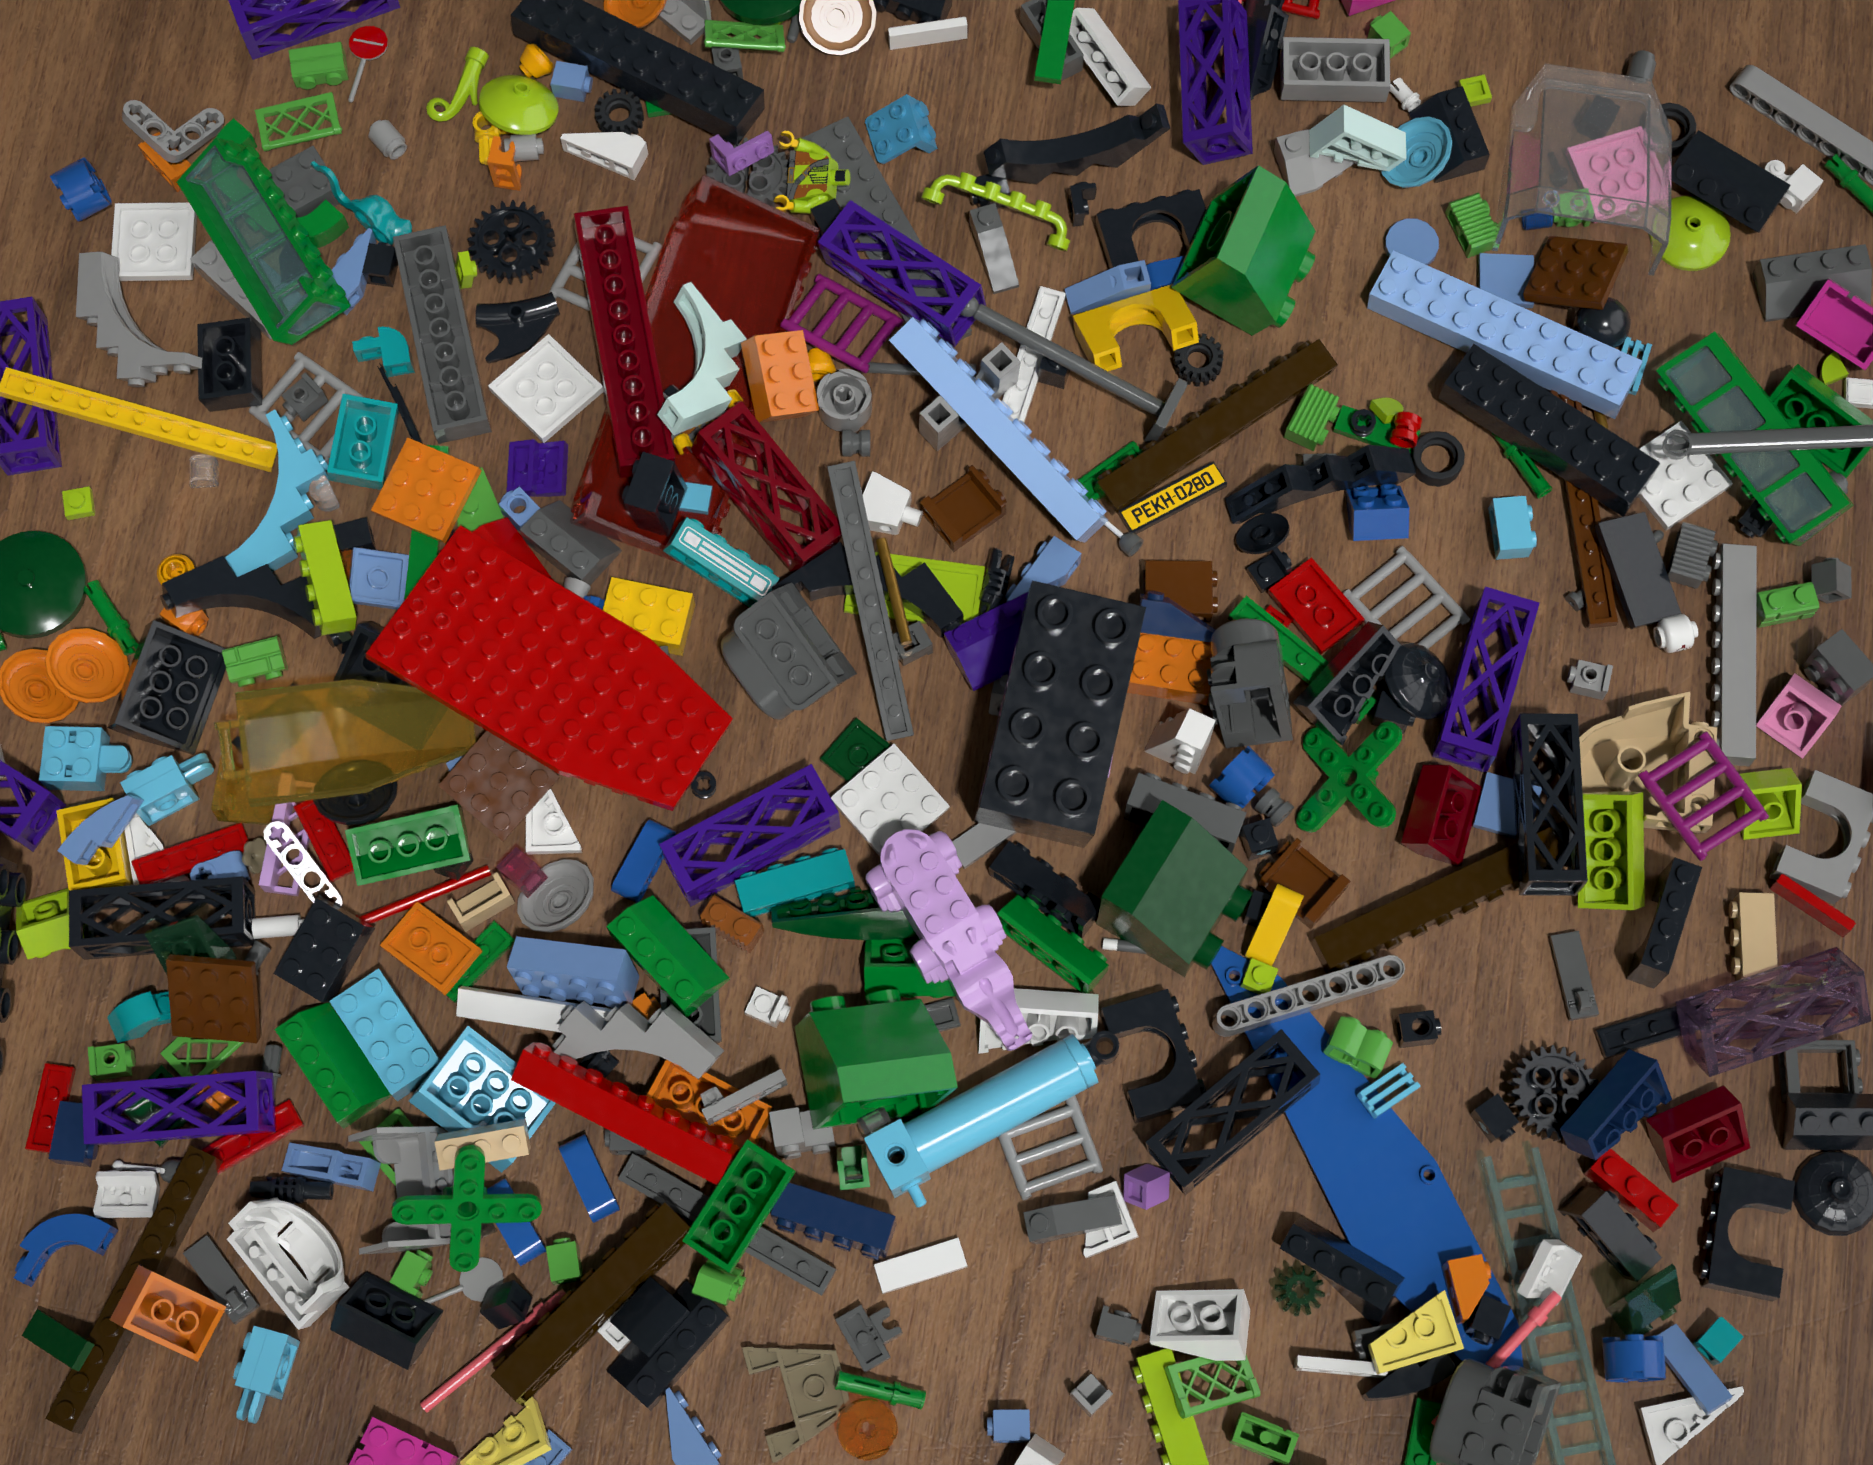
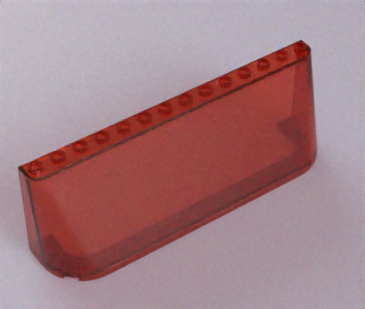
M703 175L694 184L682 202L683 206L679 216L675 217L671 224L645 295L663 393L671 385L676 386L681 391L692 381L695 371L696 351L692 334L685 318L674 303L682 286L692 282L723 322L731 319L746 339L756 335L785 332L786 330L780 324L785 318L789 320L795 312L793 309L795 302L802 296L804 286L801 285L803 278L808 276L812 267V263L809 262L811 254H814L819 246L818 241L820 239H817L820 231L819 228L706 175ZM741 348L738 355L731 358L738 366L739 371L730 386L724 389L726 391L736 390L742 397L744 405L755 417ZM606 405L573 499L571 512L574 514L570 522L578 527L682 564L663 551L678 524L686 517L701 522L704 525V529L710 533L721 536L722 528L719 526L722 518L727 516L731 504L728 503L729 496L696 455L690 452L687 447L682 449L684 454L680 455L677 448L673 446L675 464L684 481L712 486L713 491L709 513L706 515L679 511L669 537L638 528L622 500L623 491L626 485L631 484L633 476L620 478L608 407ZM731 433L733 443L747 447L737 434ZM734 452L735 463L744 466L747 456Z

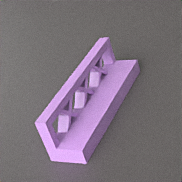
M281 776L272 822L280 820L290 827V822L298 817L296 812L292 814L293 806L297 805L295 803L297 791L311 792L310 798L314 797V789L317 785L296 783L293 777ZM275 826L270 828L272 830L270 838L272 840L277 838L283 844L281 847H277L280 852L288 845L294 843L292 838L287 842L284 840L282 834L285 830L282 827L280 829H276ZM303 829L296 836L298 839L302 838L301 843L308 850L310 840ZM267 844L259 886L264 892L298 896L300 885L295 879L293 880L292 888L277 886L279 876L288 870L285 866L281 868L282 862ZM299 851V856L289 863L293 865L301 863L303 860L302 852Z

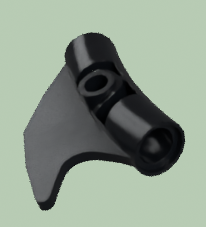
M552 292L518 301L477 303L476 327L491 332L499 339L498 346L486 356L487 363L511 358L530 350L537 343L555 318L560 315Z

